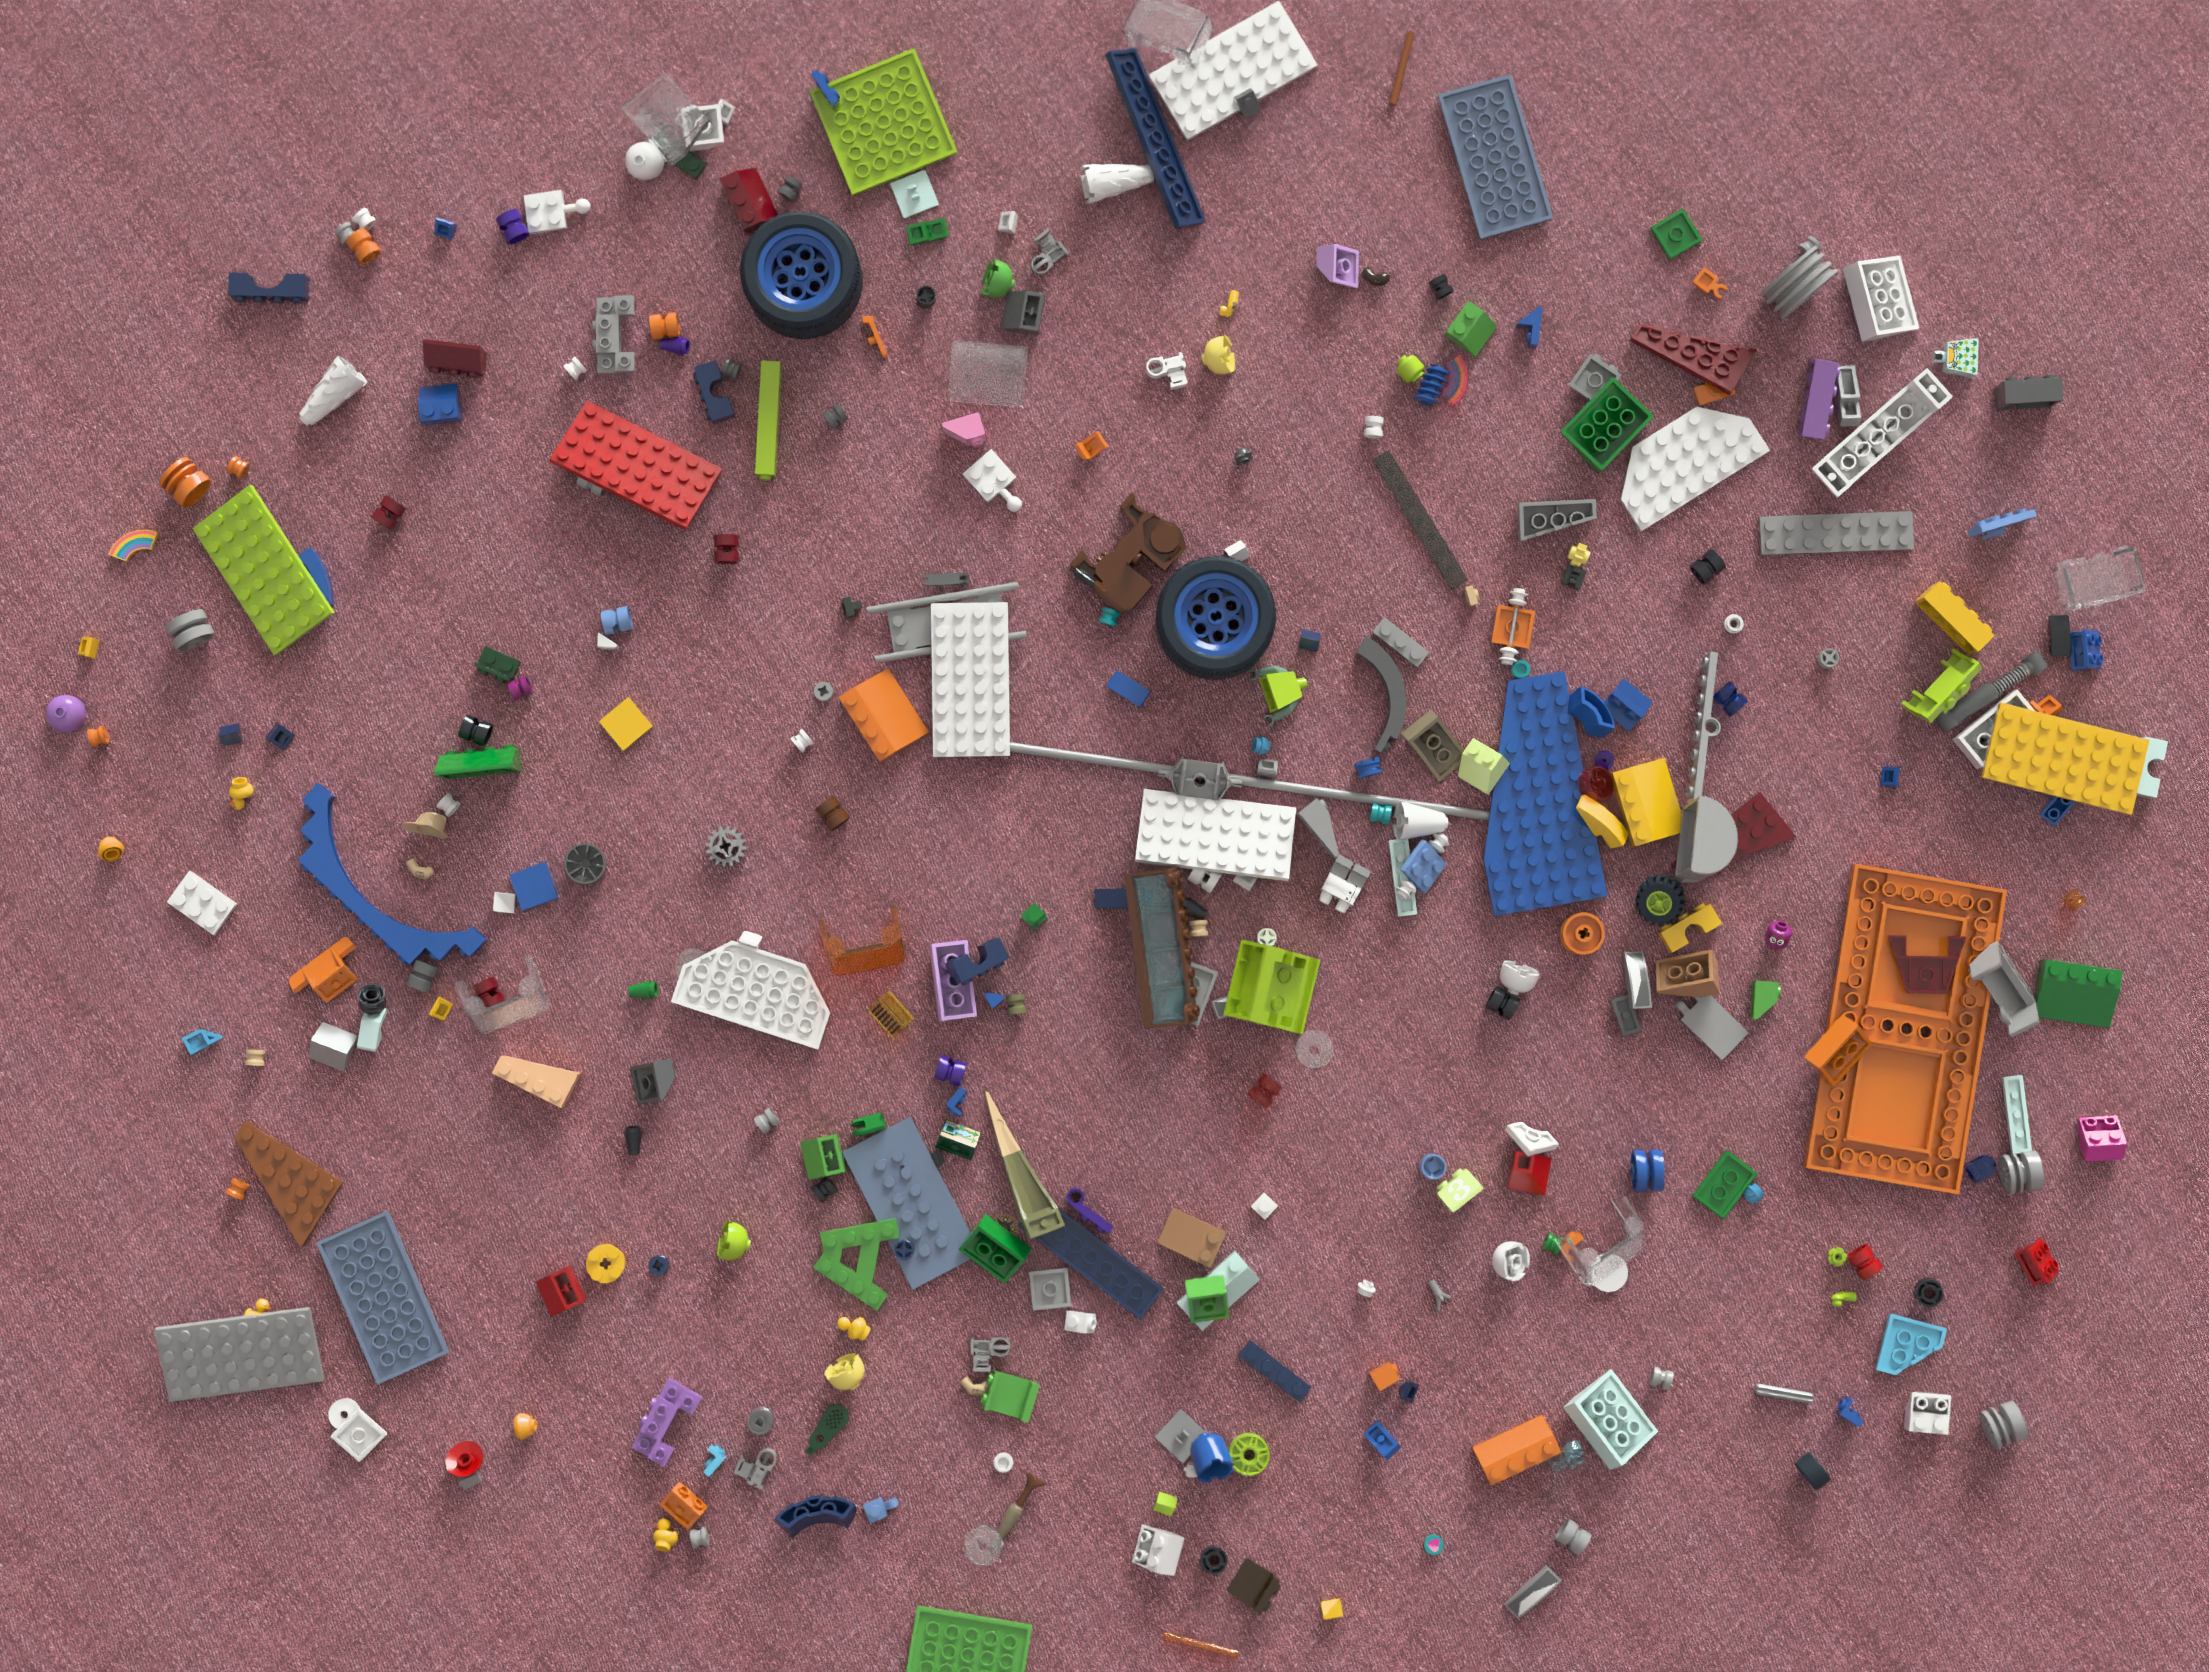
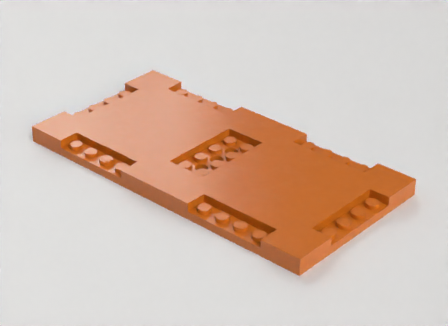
M1852 864L1846 898L1847 908L1836 976L1833 978L1825 1033L1843 1014L1859 1025L1872 1042V1045L1835 1086H1832L1821 1075L1819 1076L1811 1129H1809L1804 1168L1959 1194L1991 996L1982 980L1979 981L1977 979L1973 981L1968 969H1970V963L1990 944L1996 941L1999 942L2007 890ZM1888 935H1907V956H1947L1948 936H1966V941L1947 994L1906 993ZM1885 1020H1889L1892 1023V1028L1889 1031H1885L1882 1027V1023ZM1904 1023H1908L1911 1026V1031L1908 1034H1904L1901 1030ZM1924 1026L1930 1030V1034L1926 1038L1920 1033L1921 1028Z

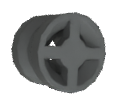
M727 358L723 365L721 376H729L732 380L736 381L740 375L742 363H735L732 359Z

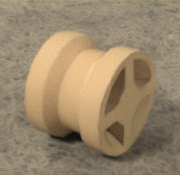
M1189 921V926L1191 927L1190 937L1208 936V931L1206 930L1208 921Z
M246 1049L247 1060L245 1065L265 1066L263 1061L265 1050Z

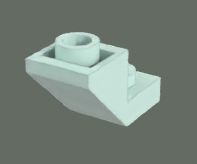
M386 1008L377 1014H363L357 1042L358 1049L376 1052L382 1039L381 1026L387 1014Z

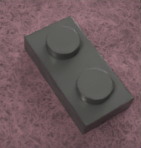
M1628 994L1611 999L1610 1003L1622 1037L1641 1031L1635 1010L1629 1009Z

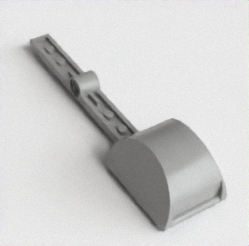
M1709 652L1703 657L1701 667L1704 669L1699 681L1701 693H1699L1697 698L1699 712L1695 716L1697 730L1693 734L1695 748L1691 752L1693 766L1689 770V779H1691L1690 786L1687 789L1689 801L1682 809L1675 870V881L1680 883L1698 882L1723 869L1732 860L1737 848V829L1728 810L1716 800L1702 796L1708 740L1719 734L1721 730L1720 722L1711 717L1718 658L1717 652ZM1706 725L1711 727L1712 733L1706 730Z

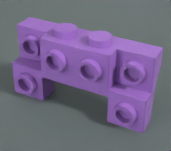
M668 1378L658 1398L654 1397L648 1407L651 1409L649 1415L643 1416L639 1424L642 1428L631 1448L665 1467L675 1450L674 1447L662 1441L679 1408L693 1415L703 1396L688 1389L678 1381Z

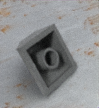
M672 1059L630 1067L637 1105L664 1100L675 1079Z

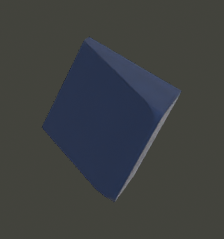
M276 722L267 734L266 739L282 750H285L295 734Z

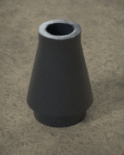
M1185 897L1183 905L1187 915L1204 920L1208 910L1191 897Z
M641 1126L625 1127V1132L623 1133L628 1154H640L643 1134Z

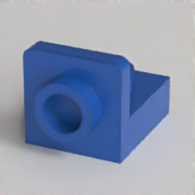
M962 1086L946 1103L948 1106L946 1110L955 1117L957 1114L960 1117L963 1114L955 1105H961L967 1097L965 1095L967 1090Z
M1849 1397L1841 1399L1837 1405L1838 1410L1836 1413L1855 1426L1861 1427L1864 1422L1859 1418L1861 1414L1852 1408L1848 1411L1854 1400Z

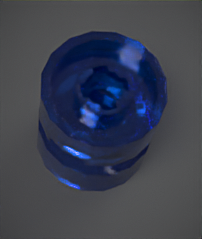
M1731 681L1713 695L1715 702L1718 705H1723V711L1729 717L1734 715L1748 702L1742 693H1737L1738 688Z

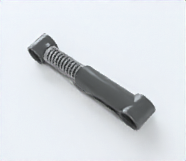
M2036 650L2023 658L2019 666L2014 667L2008 673L2002 675V677L1997 678L1991 683H1985L1956 702L1955 706L1949 709L1946 714L1941 712L1935 720L1943 733L1954 728L1967 717L1998 699L1999 693L2004 692V689L2007 690V688L2013 687V684L2015 685L2016 682L2018 683L2024 677L2034 676L2047 668L2048 665L2039 651Z

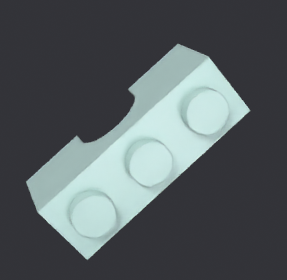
M2142 737L2150 741L2137 796L2149 799L2157 798L2160 779L2154 778L2148 773L2147 765L2151 760L2159 762L2165 759L2168 741Z

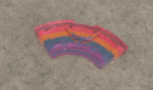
M1461 353L1445 365L1450 375L1448 385L1442 393L1453 406L1462 399L1468 386V366Z

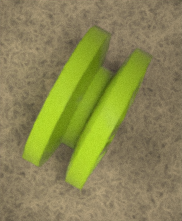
M1255 1433L1240 1434L1232 1440L1228 1451L1234 1464L1233 1468L1243 1475L1252 1476L1259 1474L1266 1468L1269 1462L1270 1452L1268 1446ZM1248 1449L1254 1451V1455L1250 1459L1244 1457V1452Z

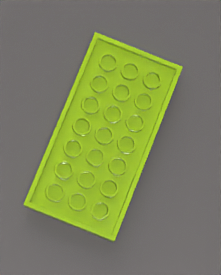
M248 485L192 528L273 655L283 652L335 613L253 485Z

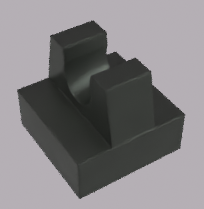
M1568 565L1561 584L1579 590L1586 571Z
M845 597L841 600L845 620L853 618L854 612L863 608L861 600L852 602L851 597Z

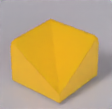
M1339 1598L1321 1602L1322 1614L1325 1620L1343 1616Z

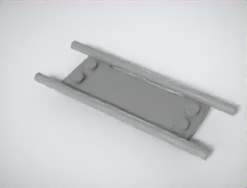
M1018 582L867 607L868 615L887 612L894 653L875 656L876 663L932 654L931 606L910 610L911 607L978 596L977 599L953 603L1002 602L1000 592L1018 590ZM1026 631L1008 633V641L1027 638Z

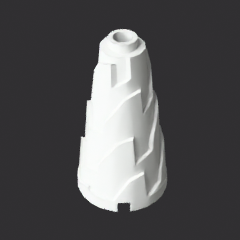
M1087 164L1081 166V171H1086V175H1081L1084 197L1085 199L1088 198L1087 203H1095L1104 198L1139 188L1142 185L1153 183L1155 179L1149 165Z
M337 356L300 411L301 417L299 419L307 426L309 424L314 425L364 387L367 383L366 379L360 372L357 373L355 367L348 361Z

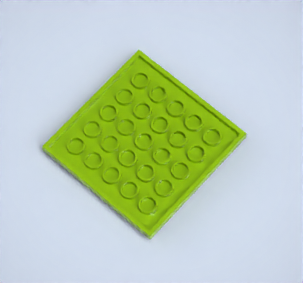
M915 48L828 83L830 89L834 88L840 96L838 99L840 106L835 109L832 108L818 87L809 91L852 196L958 154Z

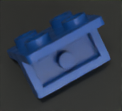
M2087 629L2071 632V671L2102 669L2104 658L2100 651L2102 637L2099 632Z
M1623 679L1604 701L1612 714L1613 720L1626 731H1630L1652 705V701L1626 679Z

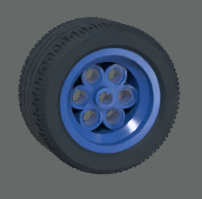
M793 211L792 213L787 212L771 218L752 234L742 253L740 279L752 310L763 324L774 330V332L786 337L789 336V338L814 339L833 332V330L838 329L840 325H843L851 317L861 297L863 274L854 244L837 223L813 212ZM804 253L811 254L808 260L801 259ZM787 258L793 260L789 266L783 265V261ZM817 266L825 267L822 273L815 272ZM798 270H800L801 272L803 270L806 271V274L804 276H796ZM781 277L788 278V282L786 284L778 283ZM819 284L821 287L817 292L811 291L812 285ZM801 290L802 294L800 297H793V292Z
M1227 556L1201 557L1186 563L1182 568L1180 567L1176 570L1170 579L1167 580L1160 593L1155 619L1159 643L1171 662L1175 663L1185 673L1200 679L1204 678L1205 680L1233 678L1252 668L1267 650L1276 626L1275 600H1273V594L1270 592L1271 590L1264 578L1262 579V576L1258 572L1256 573L1254 568H1250L1248 564H1243L1242 561L1235 560V558H1227ZM1215 594L1218 596L1219 601L1212 604L1208 601V596ZM1228 602H1234L1236 604V609L1234 611H1228L1226 609V604ZM1201 606L1203 613L1201 615L1194 614L1193 607ZM1217 612L1221 615V620L1217 619L1214 622L1210 615H1215ZM1236 621L1239 628L1231 630L1228 627V623ZM1203 625L1206 631L1203 634H1198L1195 631V627ZM1219 632L1223 635V640L1216 642L1212 635Z

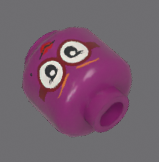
M1784 921L1771 922L1765 933V941L1772 949H1783L1790 942L1792 929Z

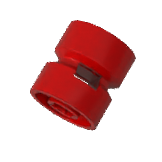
M1868 1244L1856 1248L1847 1255L1851 1265L1857 1266L1856 1272L1862 1280L1872 1277L1883 1268L1879 1259L1872 1257L1873 1251Z

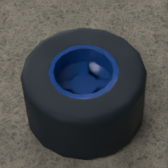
M1807 1452L1795 1462L1797 1469L1816 1491L1831 1481L1829 1474L1810 1452Z

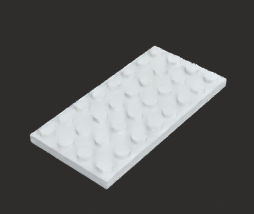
M1277 1L1152 72L1148 77L1186 141L1239 112L1240 109L1234 98L1235 96L1251 88L1257 100H1260L1315 69L1317 63L1281 3Z
M1008 602L931 603L933 757L1010 756Z
M1144 789L1135 862L1288 881L1296 808L1222 798L1212 800L1176 795L1175 792Z

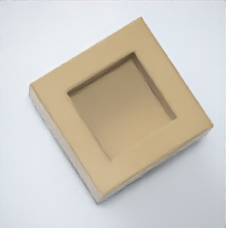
M1473 585L1465 587L1463 591L1468 607L1476 606L1478 604L1477 600H1480L1478 590L1474 589Z

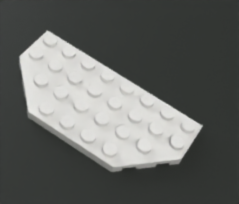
M1695 407L1631 448L1620 501L1641 532L1770 450L1750 418Z
M730 941L684 964L671 1000L673 1003L815 1049L819 1048L830 1015V1011L806 964L735 941Z

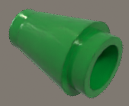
M651 980L629 986L628 993L630 997L653 999L658 996V985Z

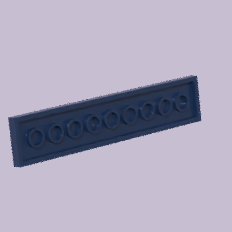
M1137 49L1109 51L1105 54L1174 228L1180 229L1202 225L1206 222Z

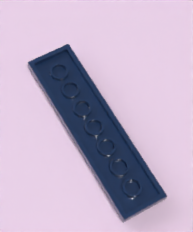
M1058 1208L1065 1226L1034 1239L1141 1319L1164 1287ZM1019 1222L1017 1226L1024 1230L1022 1222Z

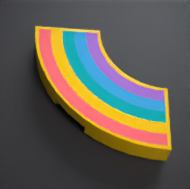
M153 530L130 532L121 537L112 546L108 555L128 562L130 557L140 550L153 551L159 532Z

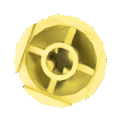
M1226 335L1211 339L1204 349V354H1202L1203 364L1207 365L1210 371L1218 375L1233 373L1232 371L1235 370L1234 353L1230 352L1229 347H1232Z
M849 1353L838 1358L837 1362L839 1363L835 1366L830 1364L825 1371L828 1381L838 1390H854L860 1385L864 1377V1364L859 1355L857 1354L856 1356L855 1353Z

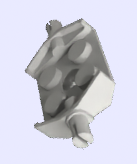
M1181 756L1172 769L1165 770L1159 768L1158 777H1167L1171 780L1176 795L1219 800L1230 786L1242 788V780L1229 777L1224 761H1222V764L1183 759L1184 756ZM1196 777H1203L1205 783L1197 784L1194 780Z

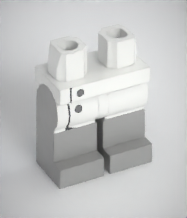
M1338 854L1321 888L1322 892L1319 901L1329 905L1332 897L1338 899L1339 901L1335 909L1344 914L1349 906L1353 905L1371 871L1355 864L1347 880H1345L1354 862Z

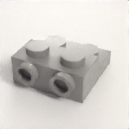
M1590 353L1568 386L1590 401L1612 377L1618 381L1622 374L1619 373L1620 370L1616 366L1605 364L1603 362L1604 359L1596 353L1592 355Z

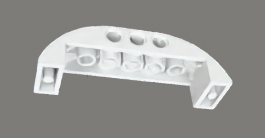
M1928 368L1925 369L1812 468L1813 472L1838 498L1857 479L1953 396Z

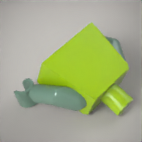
M1275 665L1261 668L1260 671L1254 669L1248 671V674L1256 673V677L1249 680L1255 682L1259 679L1270 713L1274 712L1273 715L1268 714L1264 716L1263 719L1266 717L1272 718V723L1267 726H1271L1276 719L1280 720L1290 715L1298 705V699L1302 697L1301 690L1307 688V681L1304 677L1297 679L1293 671L1288 672L1285 668Z

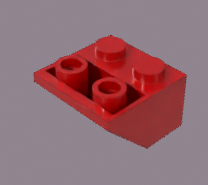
M571 1265L535 1282L551 1317L587 1300Z

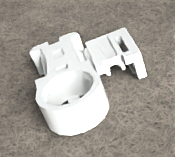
M1181 352L1175 357L1163 359L1162 356L1152 358L1147 362V375L1154 379L1167 375L1171 379L1170 390L1186 387L1188 384L1184 373L1186 364L1183 361V354ZM1151 363H1159L1161 367L1151 370L1148 368Z

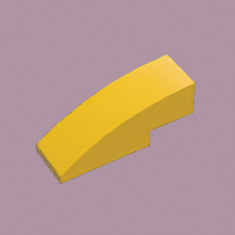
M1582 795L1576 809L1594 836L1602 835L1610 849L1624 846L1629 832L1623 824L1601 804L1586 795Z

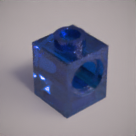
M1985 1154L1964 1164L1967 1174L1974 1183H1978L1997 1173L1995 1160L1992 1156L1989 1157Z

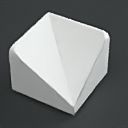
M495 892L493 911L514 913L516 894Z

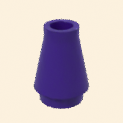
M685 337L661 339L660 341L661 350L681 356L689 352L690 342Z

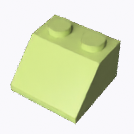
M1473 738L1462 753L1458 777L1488 795L1510 763L1503 755Z

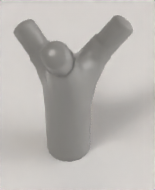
M1433 1279L1428 1284L1436 1298V1310H1440L1441 1302L1444 1301V1298L1451 1299V1296L1445 1294L1439 1288L1435 1279Z

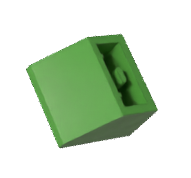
M838 1133L800 1142L808 1180L846 1171Z

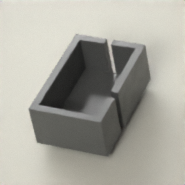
M2055 375L2043 376V379H2036V376L2024 377V380L2010 377L2000 382L1994 388L1996 411L2013 410L2014 404H2016L2017 409L2054 407L2064 400L2062 377L2055 378Z

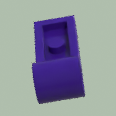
M1075 1187L1068 1191L1067 1201L1080 1212L1079 1216L1086 1222H1089V1220L1093 1221L1096 1224L1095 1228L1103 1234L1105 1231L1111 1232L1114 1226L1082 1203L1084 1201V1192L1080 1188ZM1074 1191L1081 1194V1199L1078 1202H1073L1070 1199V1194Z

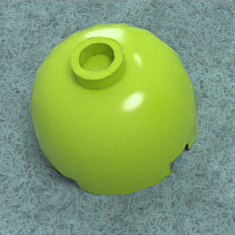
M726 1221L721 1230L724 1232L722 1238L719 1237L717 1256L719 1257L718 1259L733 1261L739 1259L745 1251L749 1250L751 1241L748 1239V1234L744 1227L737 1223Z

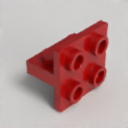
M2041 1237L2037 1238L2034 1243L2014 1252L2033 1287L2041 1283L2049 1284L2060 1271L2058 1262L2053 1259L2047 1243Z

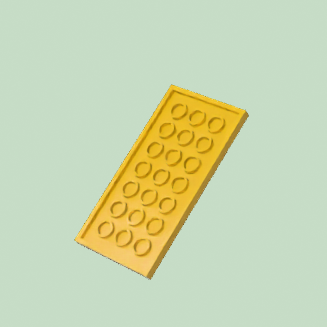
M1999 703L1981 778L2132 815L2150 740Z

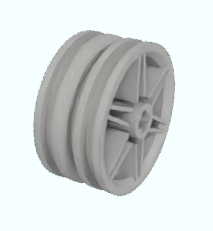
M1816 245L1783 270L1759 294L1761 297L1766 296L1768 298L1766 300L1768 305L1776 303L1773 311L1775 313L1779 311L1782 314L1779 317L1781 320L1795 311L1838 272L1836 268L1834 270L1830 268L1832 265L1830 261L1821 262L1825 255L1816 252L1818 249Z

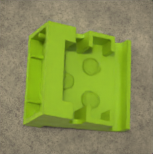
M1241 940L1223 1015L1303 1034L1320 959L1266 944Z

